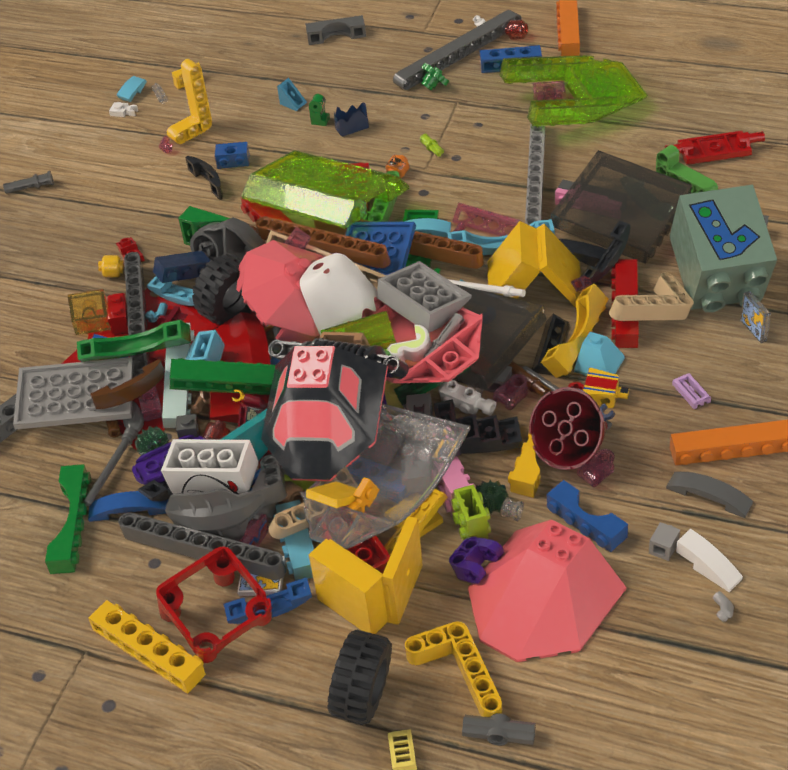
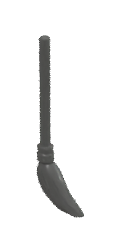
M132 401V418L123 419L126 430L121 437L122 441L85 498L84 503L86 506H91L129 444L133 443V440L144 426V414L134 401Z

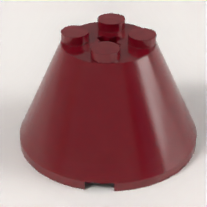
M561 387L545 394L534 407L529 423V434L532 436L533 449L547 465L563 470L576 469L587 464L598 452L607 430V423L604 421L597 402L586 392L572 387Z

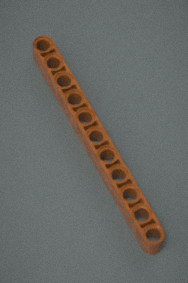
M317 211L313 214L316 229L346 235L349 222H373L328 211ZM418 231L414 233L409 254L473 269L484 265L483 250L479 245Z

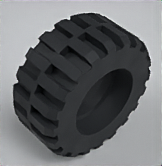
M233 254L221 255V257L214 258V261H209L206 267L200 271L201 274L195 280L196 285L193 286L194 295H192L195 309L199 314L219 326L240 312L251 313L249 306L244 303L242 289L240 292L236 290L237 280L240 276L239 265L242 259Z
M358 629L351 631L347 635L339 652V657L336 660L329 687L327 708L333 717L360 725L371 722L382 697L391 662L392 643L387 637Z

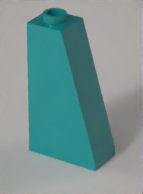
M267 409L220 440H250L259 461L269 450L261 440Z

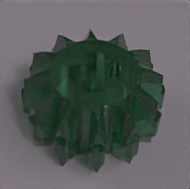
M149 426L147 430L142 429V434H138L137 440L134 442L137 452L142 456L169 443L165 431L157 426L154 428Z
M490 479L488 483L482 481L481 485H476V491H480L483 497V507H487L491 515L493 511L500 513L501 508H506L509 495L505 485H501L499 480L494 483Z

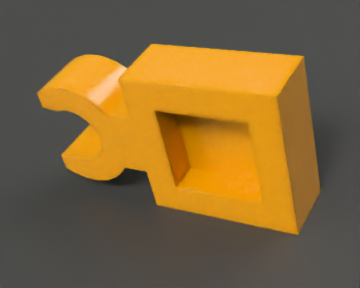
M364 477L353 494L356 498L355 501L349 504L347 510L353 512L354 517L361 518L365 512V506L370 508L380 489L370 479Z

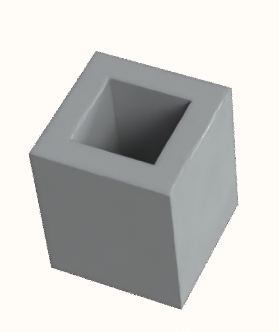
M660 522L650 539L649 554L669 561L677 548L680 529Z

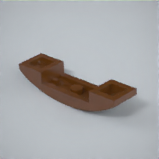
M158 359L142 367L144 373L113 389H110L107 385L91 393L90 396L96 410L122 405L152 389L165 375L161 361Z

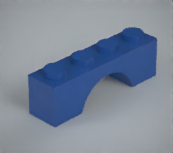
M565 480L547 493V508L552 513L563 518L567 524L576 527L583 535L593 539L600 547L612 552L628 537V524L613 513L596 516L583 511L579 507V490Z

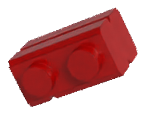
M115 293L107 296L108 323L111 333L120 334L128 332L127 299L125 293Z

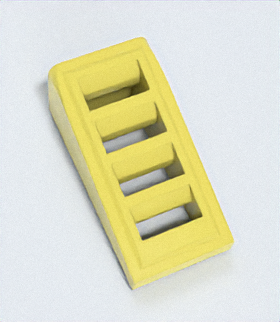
M411 729L389 732L388 740L392 769L417 770ZM407 737L406 740L393 741V739ZM408 744L407 747L394 748V746ZM408 751H409L408 754L395 755V753H401V752H408ZM411 759L410 761L396 762L397 760Z

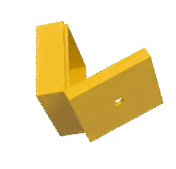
M519 221L487 261L488 285L501 287L508 285L516 289L525 290L541 271L576 308L575 301L582 291L580 261L545 224L534 228ZM488 292V302L505 310L507 308L510 309L519 298V296L506 297L503 294Z
M407 516L383 574L333 540L325 539L309 554L317 600L365 632L376 634L387 622L399 625L423 566L418 518Z

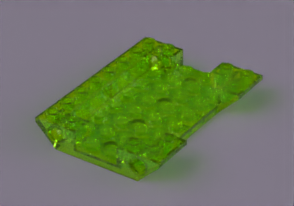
M294 150L251 173L241 197L249 202L259 203L262 206L284 210L287 213L298 214L301 217L312 218L315 221L326 222V224H333L340 228H348L351 224L367 215L366 202L370 201V199L375 197L384 202H390L410 188L407 183L395 175Z

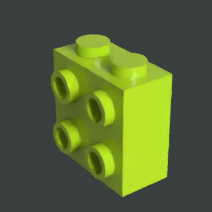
M474 484L453 490L454 499H451V503L455 512L452 513L455 525L459 524L460 526L459 534L462 541L469 537L489 539L488 533H491L488 522L490 513L487 507H483L481 492L476 491Z

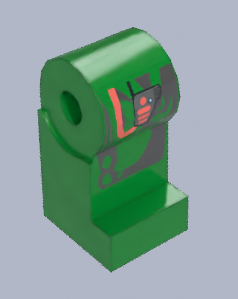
M315 94L309 103L310 120L312 125L326 126L330 120V113L325 112L324 104L326 99L321 94Z

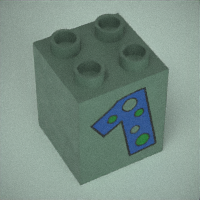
M753 184L680 195L669 237L684 289L694 301L691 310L703 308L705 312H715L722 309L726 304L739 303L743 307L744 295L753 305L758 304L764 297L777 263V257Z

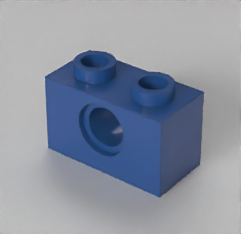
M248 142L216 144L215 160L217 169L249 166L250 153Z

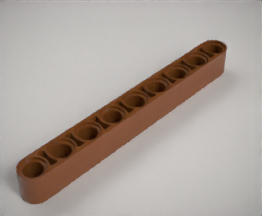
M264 216L256 221L258 232L264 240L268 239L270 230L332 254H343L352 262L381 269L388 267L391 263L387 248L383 244Z

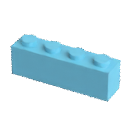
M300 500L276 505L277 513L301 504ZM308 528L280 539V542H285V545L282 546L285 558L290 560L286 562L289 575L293 574L295 581L306 577L307 579L312 578L309 554L314 550Z

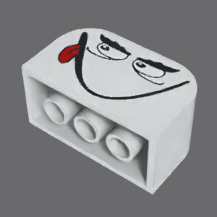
M173 439L161 472L173 494L201 493L223 488L239 495L240 493L250 491L258 466V459L250 440Z

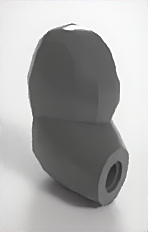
M234 217L203 226L190 240L191 252L203 251L211 261H214V258L218 256L221 257V255L233 254L243 259L248 251L266 244L253 227L247 222Z

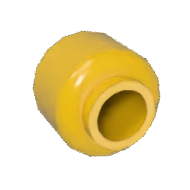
M104 255L102 261L98 262V271H102V275L106 278H118L124 273V260H121L117 255Z

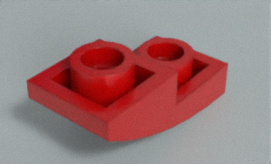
M132 237L123 238L120 242L116 243L123 259L126 254L136 252L139 254L141 262L145 261L143 254L139 251Z

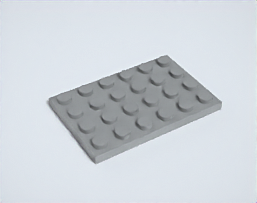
M133 358L19 368L13 422L15 430L132 418V401L115 407L96 410L90 394L107 385L110 389H113L132 379Z

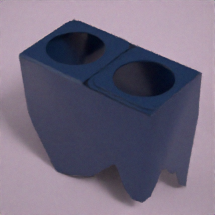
M361 103L357 109L351 105L347 112L341 111L339 107L336 108V114L334 113L335 128L342 137L369 128L365 103Z

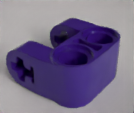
M469 537L450 556L449 563L459 580L478 584L486 575L484 568L481 566L485 560L498 561L503 555L504 549L494 540Z

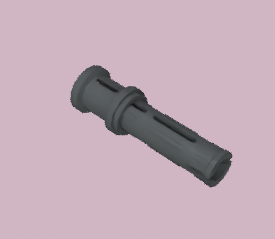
M47 171V173L41 175L34 174L31 178L4 183L3 188L7 194L31 187L41 188V186L47 184L54 185L51 171Z

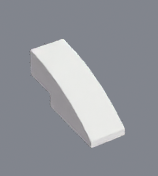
M691 528L677 541L676 552L694 563V570L726 591L730 592L742 580L743 576L717 548Z

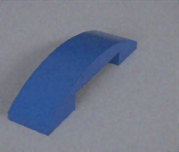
M139 491L107 495L93 501L91 506H89L88 521L109 520L110 514L148 510L149 515L167 514L165 508L168 500L151 501Z
M307 577L287 583L286 590L266 596L267 599L271 600L272 618L297 608L312 597ZM245 597L224 604L228 624H242L248 620L245 612L248 602H246ZM258 610L255 612V616L258 614L263 616L266 612L265 610Z

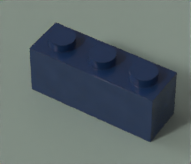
M203 251L155 257L153 273L162 283L199 277L202 268L204 269L211 260Z

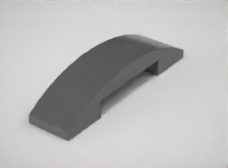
M674 472L666 486V489L686 496L687 492H691L726 505L725 511L743 518L747 516L753 504V500L731 485L698 473Z

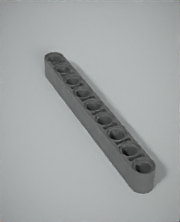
M125 513L118 520L123 536L130 541L195 559H200L212 550L224 546L232 550L250 574L271 580H279L286 574L283 557L276 551L135 513Z

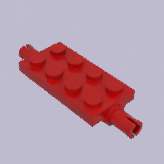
M735 131L680 139L677 144L673 145L677 147L679 154L683 156L686 165L752 155L750 144L764 142L765 134L763 131L755 133Z

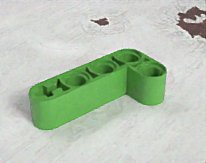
M674 145L667 146L657 154L656 174L662 180L689 194L718 190V185L714 180L679 162V151Z

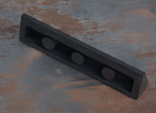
M554 313L546 321L532 370L539 374L552 375L541 361L549 349L563 344L569 324L568 321Z

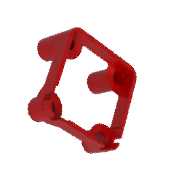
M222 546L212 550L161 583L156 589L161 618L164 621L175 624L195 655L203 663L214 661L217 654L226 645L255 626L267 625L272 619L271 600L267 599L266 592L228 547ZM206 566L213 573L215 583L222 587L233 583L235 579L234 572L237 570L257 594L246 605L245 612L248 620L222 636L221 640L215 634L209 632L200 633L192 638L188 629L179 619L184 596L178 584ZM258 610H265L266 612L263 616L262 614L255 616V612Z

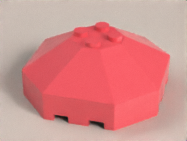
M272 240L245 254L239 265L240 276L237 280L236 290L240 292L242 289L244 303L257 313L256 316L262 325L266 327L272 325L281 328L275 337L277 340L304 343L305 341L312 342L316 338L319 339L320 334L301 291L300 279L313 262L324 257L314 252ZM324 263L315 265L313 270L321 268ZM329 268L324 271L325 274L329 273Z

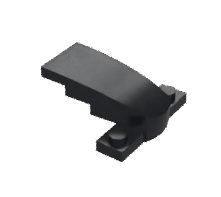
M453 399L434 403L435 419L432 425L434 444L440 452L441 459L452 458L461 454L511 450L523 446L517 416L498 420L497 415L477 419L476 414L456 419Z

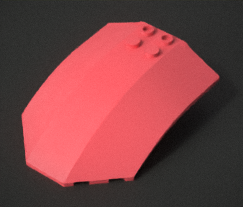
M377 297L374 298L376 311L368 308L364 309L361 324L353 321H348L345 324V332L364 333L370 346L378 345L384 350H387L390 344L416 339L415 324L377 299ZM462 307L457 313L463 316L465 321L453 337L421 361L405 360L409 371L404 378L386 377V381L391 383L450 382L479 359L483 314L479 315ZM451 318L442 327L429 333L431 343L439 337Z

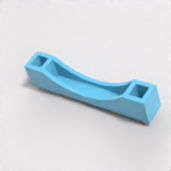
M552 219L534 221L530 224L534 228L545 224L555 234ZM465 230L447 232L449 239L481 246L483 255H493L508 236L485 237Z

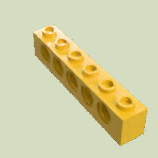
M106 600L88 617L93 631L187 694L206 675L203 667L204 663L198 656L190 655L179 644L176 646L166 635L158 634L149 624L144 625L134 614L131 613L129 615L117 603L112 604Z

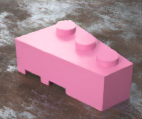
M457 456L433 462L434 483L438 482V490L447 495L448 498L444 502V507L447 513H451V516L455 512L451 503V499H454L453 490L474 484L468 483L467 480H470L468 474H464V467Z

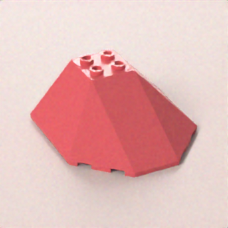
M552 519L516 530L503 545L504 553L496 562L490 561L484 568L486 575L480 583H472L468 587L479 641L515 662L526 661V658L537 656L541 659L558 656V653L571 651V653L581 651L626 590L624 583L590 538Z

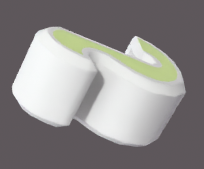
M415 325V340L390 344L387 350L391 353V356H396L404 362L405 360L421 361L432 346L428 330L422 325Z

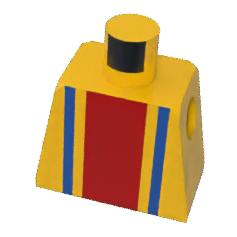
M589 367L583 391L589 394L599 407L602 404H606L608 408H613L616 398L628 399L629 388L619 386L618 375Z

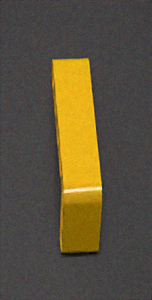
M185 59L181 64L191 116L171 125L167 129V136L177 144L185 143L209 130L212 126V117L202 68L191 59Z
M452 622L411 636L405 641L406 658L411 665H421L453 654L482 717H491L493 714H502L501 698L472 636L463 622Z

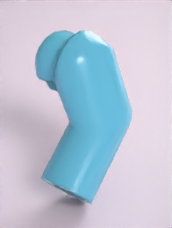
M160 303L157 312L154 313L152 310L147 312L145 317L148 319V322L154 323L159 316H165L168 305Z

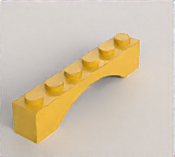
M595 284L583 289L575 301L577 310L576 325L568 342L549 349L541 361L555 378L562 375L566 376L572 371V366L578 359L582 343L589 332H593L594 325L600 320V314L606 309L605 305L609 298Z
M528 434V441L523 443L521 449L522 454L516 458L515 469L509 473L508 483H510V492L534 498L540 485V468L536 461L537 454L533 449L532 436Z

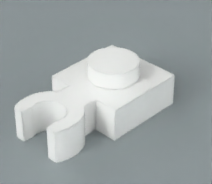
M114 102L109 110V114L116 117H125V115L136 116L135 111L138 112L137 105L129 106L128 103Z

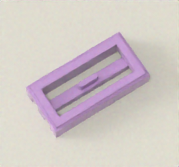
M690 373L673 379L672 385L693 409H696L697 405L703 406L704 402L707 404L711 402V397Z

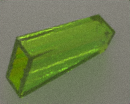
M387 311L321 330V334L322 332L364 333L370 346L378 345L384 350H387L390 344L396 343Z

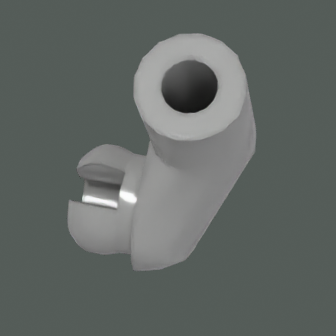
M721 591L717 592L713 596V600L720 606L721 610L717 612L716 616L722 622H726L728 618H732L734 606Z

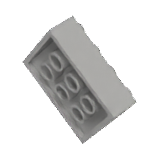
M420 261L378 279L377 299L415 325L424 326L428 333L442 327L472 296Z

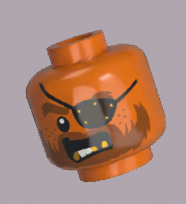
M393 155L385 168L386 173L388 171H397L401 179L410 166L405 156Z

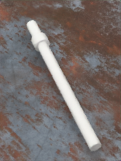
M449 280L462 289L498 293L506 297H524L526 295L524 289H516L508 285L501 287Z

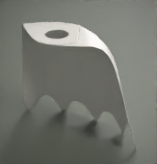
M334 253L313 262L300 279L303 297L320 336L322 332H329L330 330L345 332V324L348 321L361 324L362 312L366 308L376 311L374 297H377V289L360 269L343 254ZM324 263L321 268L313 270L315 265ZM329 268V273L325 274L324 271Z

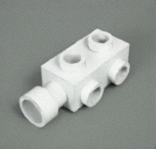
M455 380L445 382L439 387L441 401L453 399L455 407L464 413L476 414L480 409L482 413L491 416L496 408V401L482 398L481 393L475 391L472 387L457 384Z

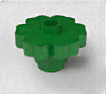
M427 63L422 65L421 68L426 72V75L421 84L430 91L433 88L435 89L438 83L447 86L450 82L437 67L433 68Z

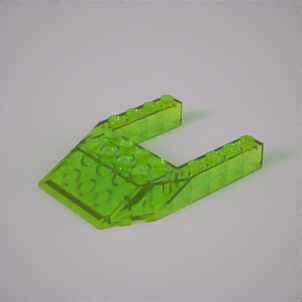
M589 55L503 58L500 77L504 83L563 81L575 98L531 101L527 118L532 126L535 127L594 123L644 100L648 96L623 62L611 61L604 58L603 61L595 60L594 56Z

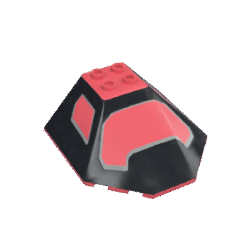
M295 346L275 365L261 440L292 480L332 481L341 469L351 465L360 457V453L367 447L371 448L376 443L388 370L387 365L334 346Z

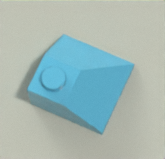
M589 332L582 343L574 372L587 376L590 367L616 374L625 356L607 336Z

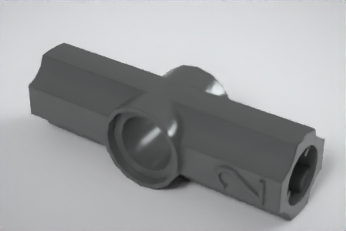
M465 714L462 736L487 739L489 743L497 746L506 745L508 742L533 745L536 723L511 720L504 714H493L491 717Z

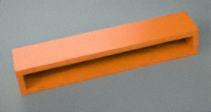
M577 0L556 1L558 51H561V57L580 56Z
M788 419L671 434L670 451L675 466L788 452Z

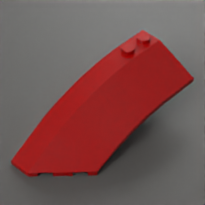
M240 312L215 329L225 344L220 361L271 365L266 333L256 314ZM210 392V420L238 423L240 402H243V400L234 401L232 397L239 399L240 393ZM251 394L262 398L267 403L269 401L270 395Z

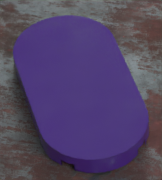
M186 435V436H183V437L179 438V439H200V440H206L205 438H203V437H201V436H199V438H198V437H194V435ZM172 442L145 453L136 460L132 472L139 483L146 485L153 480L158 483L165 481L161 469Z

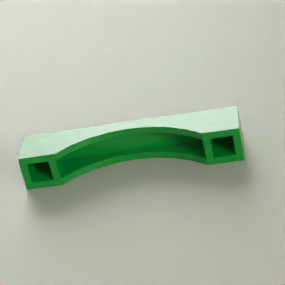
M182 320L162 323L158 327L138 334L77 341L78 360L86 362L118 359L191 343L190 325Z
M85 464L61 466L58 482L64 496L69 500L70 506L64 527L47 546L45 563L50 574L75 572L76 564H79L78 549L82 546L83 515H86L87 512L84 500L89 494L88 484L91 483V474L87 472Z

